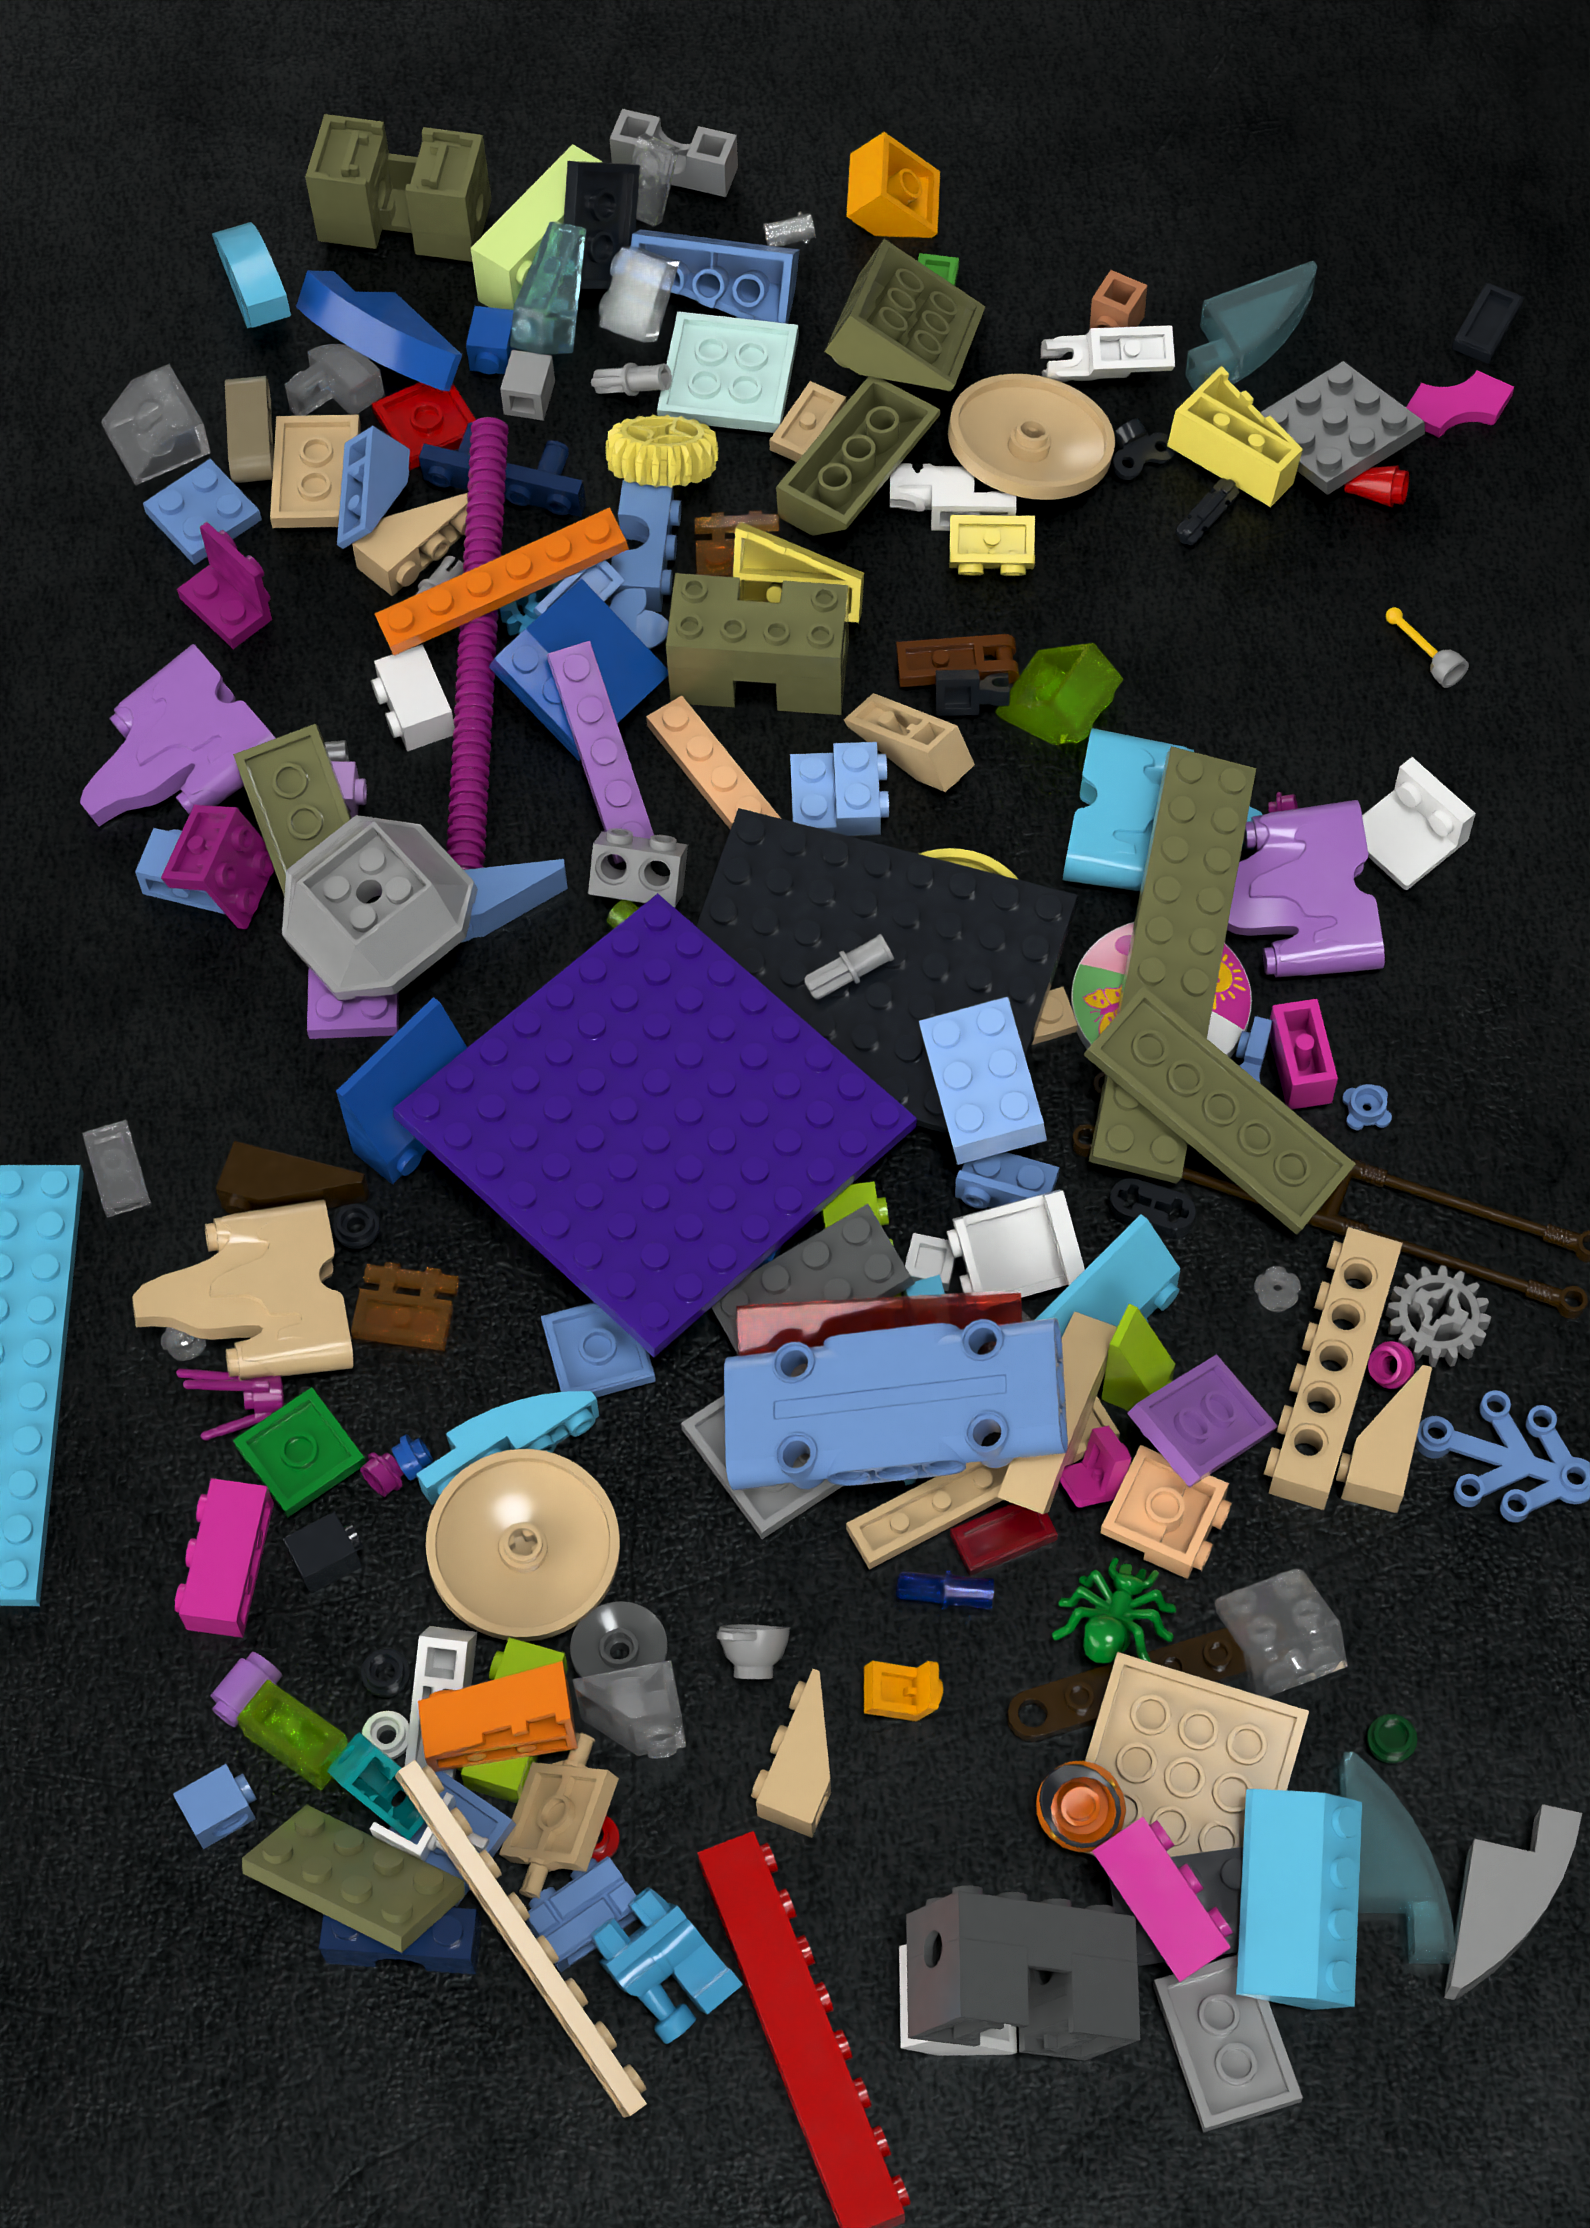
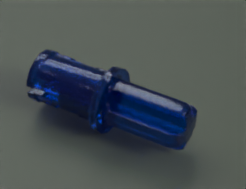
M945 1570L944 1575L903 1571L897 1578L896 1594L900 1599L942 1603V1609H947L948 1605H961L991 1610L994 1579L951 1575L950 1570Z

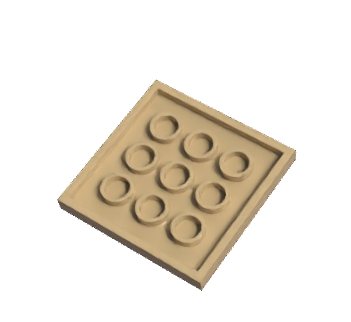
M1117 1652L1085 1761L1103 1767L1116 1779L1124 1795L1126 1814L1121 1831L1141 1817H1144L1149 1825L1158 1820L1175 1845L1167 1850L1170 1857L1243 1847L1246 1790L1268 1789L1287 1791L1309 1711ZM1084 1852L1095 1856L1093 1852Z

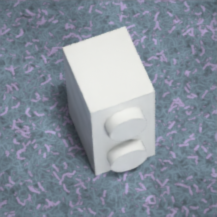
M423 644L395 656L390 655L374 661L378 678L371 680L378 703L383 704L387 702L390 712L386 713L385 716L393 738L401 736L406 750L410 751L453 736L455 727L452 711Z

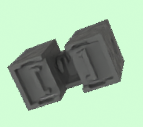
M978 1886L955 1887L952 1889V1894L943 1898L928 1899L926 1906L906 1914L909 2039L976 2047L980 2045L981 2032L989 2029L1000 2030L1004 2028V2024H1009L1013 2027H1019V2052L1077 2060H1088L1140 2040L1136 1916L1116 1914L1115 1908L1109 1905H1093L1085 1909L1072 1907V1902L1067 1899H1047L1041 1901V1903L1028 1901V1895L1020 1892H1006L997 1896L983 1894V1888Z

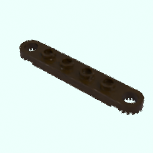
M1256 1618L1147 1653L1152 1663L1225 1684L1247 1677L1252 1673L1268 1668L1272 1669L1277 1664L1279 1665L1285 1656L1288 1638L1283 1627L1276 1621L1269 1618ZM1257 1632L1259 1634L1265 1632L1267 1635L1269 1633L1270 1637L1274 1638L1276 1649L1267 1655L1258 1654L1250 1647L1249 1638L1253 1634H1257ZM1114 1663L1018 1693L1012 1699L1008 1709V1723L1014 1735L1020 1737L1023 1741L1035 1742L1096 1724ZM1033 1703L1036 1706H1041V1709H1044L1046 1714L1045 1722L1038 1727L1024 1725L1018 1716L1019 1710L1023 1706H1027V1704L1033 1705Z

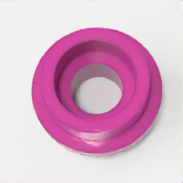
M1384 1342L1377 1346L1369 1357V1373L1375 1382L1384 1388H1401L1414 1374L1415 1361L1413 1354L1407 1346L1400 1342ZM1394 1357L1397 1360V1370L1395 1373L1390 1369V1362Z

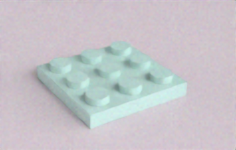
M677 311L667 359V365L671 370L672 382L668 390L661 391L657 415L683 416L687 420L695 419L699 423H704L708 426L775 433L783 421L799 336L798 325Z

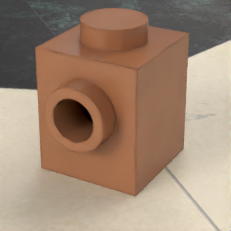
M1110 270L1092 298L1089 330L1091 328L1138 327L1145 314L1147 285Z

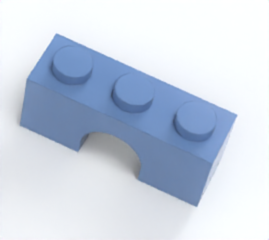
M623 480L618 511L619 527L625 539L637 540L644 544L639 548L626 550L612 557L611 566L625 581L610 596V603L616 594L625 589L643 588L647 592L645 610L662 612L663 596H670L672 591L673 574L672 570H667L668 560L675 561L677 535H671L672 526L680 525L681 501L674 500L673 486L672 488L668 486H658L655 488L654 485L640 486L637 482L628 483Z

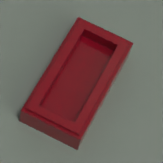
M1014 1503L950 1529V1536L969 1576L1054 1542L1058 1537L1048 1513L1041 1514Z

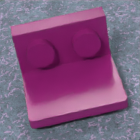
M205 522L200 526V531L210 565L180 586L177 591L179 598L234 649L272 620L268 605L271 598L263 585L262 577H264V571L260 564L250 555L244 557L237 550L235 542L224 530L218 532L208 522Z
M194 805L161 879L169 888L206 891L237 928L247 929L254 912L258 908L269 878L274 872V866L264 839L238 808Z

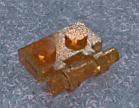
M762 510L749 511V515L724 516V512L711 513V517L695 518V534H712V540L696 541L697 575L733 577L735 539H725V533H735L739 522L762 531H779V514L762 515Z
M386 1262L384 1266L367 1264L364 1281L366 1283L380 1284L378 1291L360 1289L351 1327L352 1337L354 1339L444 1351L453 1305L452 1301L437 1299L439 1292L457 1294L459 1276L442 1274L441 1269L429 1267L426 1268L425 1272L401 1269V1264ZM399 1287L421 1290L420 1296L397 1294L396 1291Z

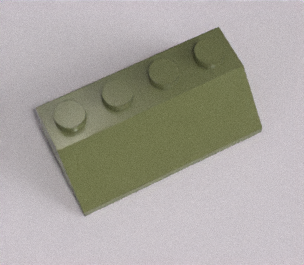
M868 376L776 486L778 517L812 536L846 530L940 416V409L883 379Z

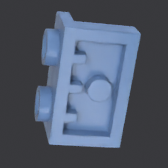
M1008 1152L966 1162L956 1177L955 1197L962 1199L964 1203L971 1207L984 1209L1054 1191L1059 1176V1167Z

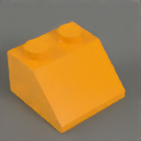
M883 132L850 154L847 217L874 236L932 238L938 233L940 171Z

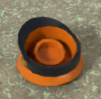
M1087 1761L1064 1763L1050 1772L1041 1783L1037 1793L1036 1810L1039 1822L1045 1833L1063 1848L1075 1852H1092L1118 1834L1123 1828L1126 1814L1124 1795L1111 1773L1095 1763Z

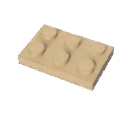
M359 415L276 416L270 512L272 528L338 527L344 445L347 441L360 434L361 423Z

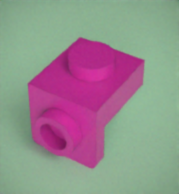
M1109 1425L1092 1429L1082 1463L1065 1466L1060 1483L1077 1507L1114 1500L1127 1474L1132 1458L1127 1447L1119 1441Z

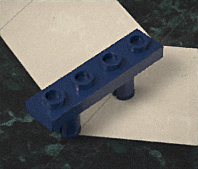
M473 422L467 424L458 451L428 444L423 445L419 461L425 481H429L438 487L446 488L451 486L468 490L469 459L471 457L469 453L471 447L470 437L472 435L471 425ZM547 441L537 469L507 463L505 469V499L519 506L532 505L545 508L557 515L570 514L582 517L586 506L583 480L561 476L569 456L568 447L558 441Z

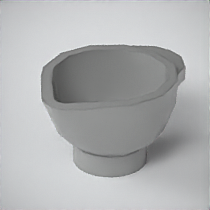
M751 1624L719 1626L717 1639H720L726 1658L734 1664V1678H773V1665L784 1654L788 1643L790 1627Z

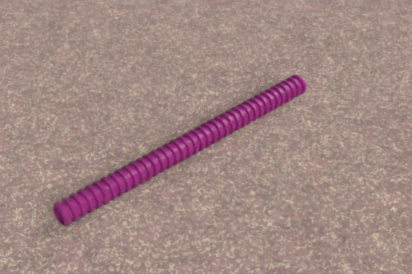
M492 417L477 419L471 425L472 435L470 437L471 447L469 451L471 457L469 459L470 469L468 471L469 481L467 485L469 492L467 494L466 539L464 541L465 551L463 553L464 573L502 556L500 551L502 549L501 539L503 537L502 527L504 525L502 516L504 514L503 504L505 502L506 447L508 445L507 435L509 428L504 421ZM497 609L459 626L461 631L458 637L460 644L458 646L459 657L457 665L459 668L456 671L458 680L456 682L457 693L455 694L457 704L454 707L456 716L453 721L455 729L453 730L454 741L452 743L453 754L451 756L453 764L451 775L453 777L450 780V787L452 789L449 792V798L451 802L448 805V810L451 814L448 816L449 827L447 829V836L449 839L446 842L447 853L463 870L484 868L482 865L485 862L483 853L486 849V844L483 840L486 838L485 827L487 825V818L485 815L488 812L486 803L489 797L487 790L489 788L488 777L490 775L488 766L491 761L489 755L491 744L489 742L492 739L490 731L493 724L491 717L493 715L492 704L494 703V697L492 693L495 688L493 683L495 673L489 668V665L497 652L495 647L499 616Z

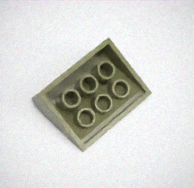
M884 239L860 272L825 352L832 356L837 364L844 368H850L859 375L951 391L956 384L985 306Z

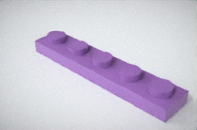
M583 642L548 653L547 659L604 831L607 832L608 829L612 828L626 829L633 832L634 837L650 839L654 833L591 642ZM612 854L615 864L625 862L621 856Z

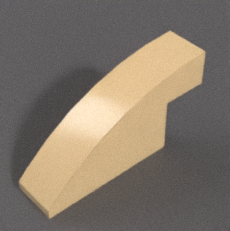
M1076 1311L1073 1313L1062 1336L1068 1435L1067 1453L1013 1458L1008 1466L998 1498L1041 1514L1049 1512L1064 1467L1073 1463L1106 1371L1109 1344L1117 1326Z

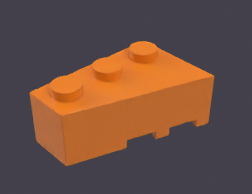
M563 1661L458 1690L437 1691L430 1694L429 1698L418 1701L425 1760L434 1772L578 1749L570 1691Z

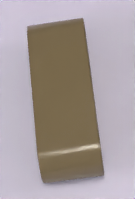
M267 376L226 379L227 442L231 480L233 483L272 480L274 445Z

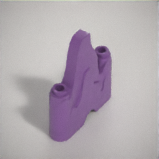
M192 644L121 701L114 709L115 714L110 717V720L126 740L84 788L80 803L96 824L101 826L111 818L127 810L153 806L181 790L182 793L176 796V799L190 815L194 805L216 806L244 786L233 754L276 738L244 701L235 702L234 694L225 685L220 673L202 652Z
M1358 800L1277 811L1251 817V821L1246 822L1244 843L1246 848H1254L1257 853L1239 862L1227 930L1235 934L1247 936L1293 935L1291 938L1272 942L1269 948H1263V964L1266 975L1274 974L1276 978L1383 969L1385 954L1377 902L1372 895L1360 891L1354 882V878L1362 873L1364 863L1368 859L1362 812Z

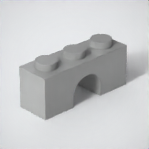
M622 109L610 137L612 163L640 165L639 177L726 197L738 169L737 135L698 126L692 143L681 144L671 140L663 133L660 117Z

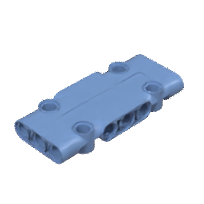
M1056 1318L1000 1325L991 1320L980 1319L973 1321L965 1329H959L952 1324L933 1323L842 1334L827 1338L824 1341V1346L808 1347L801 1342H790L784 1344L775 1352L727 1357L725 1360V1457L727 1478L732 1490L776 1486L783 1483H792L800 1489H810L818 1486L824 1479H828L830 1483L836 1485L855 1486L957 1474L966 1469V1463L981 1462L989 1468H1000L1006 1466L1016 1457L1028 1458L1067 1453L1068 1435L1061 1331ZM997 1342L995 1348L990 1353L984 1355L977 1354L979 1348L984 1343ZM801 1364H808L804 1373L797 1377H791L794 1368ZM993 1432L1001 1433L1000 1439L994 1445L988 1447L981 1446L983 1439L988 1434ZM803 1454H810V1459L804 1466L793 1468L796 1458Z

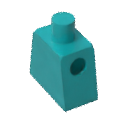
M360 1732L356 1734L329 1766L327 1772L342 1787L407 1840H410L425 1822L407 1795L400 1805L393 1808L391 1802L395 1794L400 1790L405 1792L395 1778V1775L402 1767Z

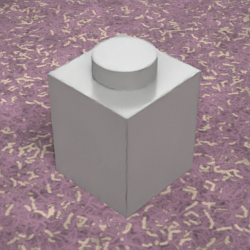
M511 351L500 388L505 415L544 421L555 383L552 356L543 355L535 351Z

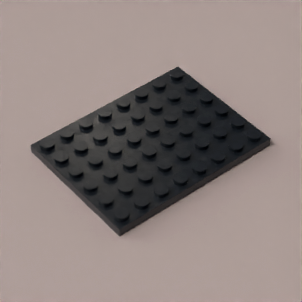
M738 808L696 927L917 1118V1126L949 1134L919 1021L1008 997L1027 1062L1078 905V895ZM877 935H882L894 957L892 961L889 960L858 977L860 982L857 984L853 980L820 999H815L811 995L805 984L804 978L806 975L841 957L839 952L844 951L847 954L876 938Z

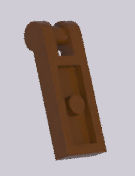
M1009 634L896 642L900 687L936 685V670L979 669L980 680H984L991 674L1008 673L1009 684L1019 679L1018 663L1013 660V655L1016 653L1015 638ZM992 655L996 660L984 661V656Z

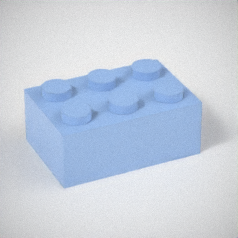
M1008 997L919 1021L958 1165L1047 1141L1044 1122Z

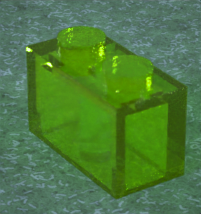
M268 1679L236 1718L247 1738L321 1791L332 1778L327 1772L329 1766L349 1744L343 1732Z

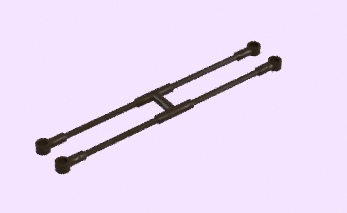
M1104 1072L1099 1073L1094 1079L1093 1094L1098 1101L1101 1099L1102 1089L1099 1086L1104 1083ZM1085 1124L1075 1129L1072 1147L1076 1154L1084 1157L1090 1156L1092 1143L1085 1145L1080 1143L1078 1139L1089 1137L1093 1140L1094 1126ZM1352 1158L1349 1159L1356 1165L1323 1203L1321 1209H1318L1307 1223L1342 1236H1346L1347 1229L1350 1227L1401 1242V1252L1524 1292L1525 1297L1534 1298V1300L1543 1301V1303L1557 1307L1559 1313L1569 1319L1580 1317L1588 1303L1587 1294L1577 1286L1560 1289L1534 1281L1533 1279H1530L1528 1282L1368 1229L1369 1225L1338 1214L1350 1180L1354 1178L1379 1187L1386 1185L1541 1236L1545 1242L1575 1251L1576 1256L1585 1263H1590V1251L1585 1249L1583 1243L1590 1242V1230L1580 1234L1552 1224L1544 1226L1389 1175L1385 1169L1383 1170L1382 1168ZM1183 1167L1182 1179L1260 1204L1236 1184ZM1574 1298L1579 1302L1580 1306L1571 1307L1565 1302V1299Z

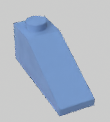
M374 426L347 441L344 445L337 545L343 549L373 531L408 483L410 449Z
M564 859L464 870L474 881L478 891L475 903L472 905L467 936L462 942L469 941L475 937H484L568 889Z

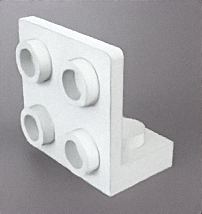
M1411 757L1399 767L1395 789L1362 815L1368 857L1398 885L1408 890L1468 841L1476 813Z

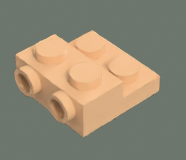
M1140 1445L1101 1526V1534L1144 1552V1560L1188 1579L1193 1567L1202 1571L1208 1560L1213 1544L1207 1542L1206 1539L1212 1526L1221 1530L1229 1514L1232 1503L1225 1500L1229 1483L1209 1475L1189 1488L1162 1454Z

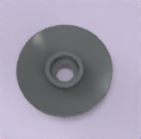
M611 1602L596 1607L588 1616L579 1621L572 1634L570 1643L572 1663L582 1680L597 1690L615 1694L635 1691L651 1682L661 1671L668 1651L666 1632L660 1620L647 1608L631 1602ZM619 1649L629 1652V1655L624 1659L612 1658V1654Z

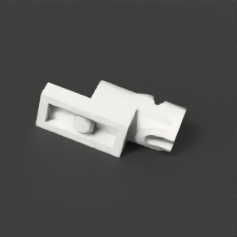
M1172 326L1091 328L1087 335L1060 336L1055 339H1044L1041 345V359L1061 358L1067 352L1073 353V358L1069 360L1048 361L1047 369L1042 371V377L1060 382L1127 378L1131 372L1172 371L1175 367Z
M900 463L890 476V508L913 511L932 510L931 531H950V515L1016 516V496L1000 491L974 492V476L963 466L923 464L921 471L916 473L911 463Z

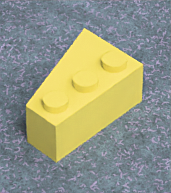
M1220 366L1175 411L1167 446L1220 478L1233 480L1237 488L1271 507L1293 485L1303 449L1271 416L1264 417L1252 405L1254 398L1246 390L1240 393L1228 380L1229 373Z
M739 522L735 529L733 577L740 578L741 601L781 603L783 581L848 585L849 622L859 623L862 614L863 572L748 524Z

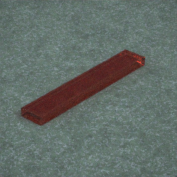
M1019 1290L740 1305L736 1306L738 1354L741 1356L775 1352L784 1344L790 1342H801L808 1347L824 1346V1341L827 1338L836 1335L933 1323L952 1324L959 1329H965L970 1323L980 1319L991 1320L997 1325L1022 1322L1021 1292Z

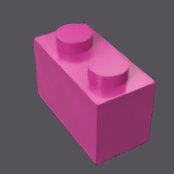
M1318 999L1273 1005L1270 1020H1273L1269 1039L1286 1106L1292 1110L1332 1103L1338 1077Z

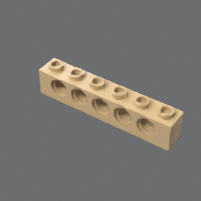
M1350 1227L1347 1229L1343 1243L1334 1241L1326 1267L1335 1270L1331 1284L1322 1281L1314 1307L1323 1311L1319 1325L1312 1322L1309 1323L1302 1346L1303 1350L1310 1351L1309 1359L1306 1366L1297 1363L1289 1391L1298 1393L1294 1408L1284 1405L1277 1433L1285 1435L1281 1450L1274 1447L1271 1448L1264 1475L1273 1477L1269 1494L1324 1510L1400 1254L1401 1242ZM1358 1279L1367 1287L1355 1289L1349 1286L1346 1280ZM1345 1319L1351 1322L1355 1328L1343 1330L1338 1328L1333 1321ZM1333 1360L1341 1365L1342 1370L1329 1371L1321 1365V1362ZM1319 1401L1326 1404L1330 1411L1327 1413H1317L1308 1404ZM1307 1443L1314 1446L1318 1453L1306 1456L1301 1454L1295 1446Z

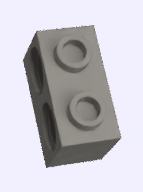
M620 828L608 829L607 832H601L593 843L588 894L646 903L658 893L673 907H676L683 895L688 845L676 843L677 840L674 837L667 835H653L650 839L634 837L633 832ZM617 854L621 856L626 862L627 869L618 870L612 867L608 862L607 855ZM650 862H664L670 870V875H657L652 870Z

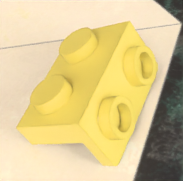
M950 515L949 568H958V574L970 576L982 575L983 568L1000 569V574L1004 576L1026 575V569H1034L1035 516Z

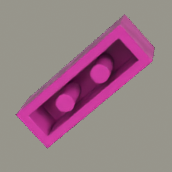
M211 1478L208 1494H201L196 1512L197 1522H201L197 1539H190L186 1551V1566L190 1567L186 1584L181 1583L179 1585L175 1598V1611L179 1613L187 1630L244 1637L274 1506L267 1486Z
M1141 1817L1092 1852L1178 1981L1181 1982L1230 1949L1231 1946L1225 1938L1232 1934L1233 1931L1216 1906L1210 1911H1206L1196 1896L1204 1888L1188 1864L1185 1863L1180 1868H1177L1167 1853V1850L1175 1845L1159 1821L1156 1820L1149 1825L1145 1818Z

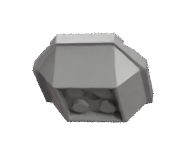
M355 815L286 870L282 935L290 947L338 1000L355 999L356 996L397 994L466 938L471 919L472 905L475 903L478 889L468 874L421 824ZM381 896L377 901L366 904L371 898Z

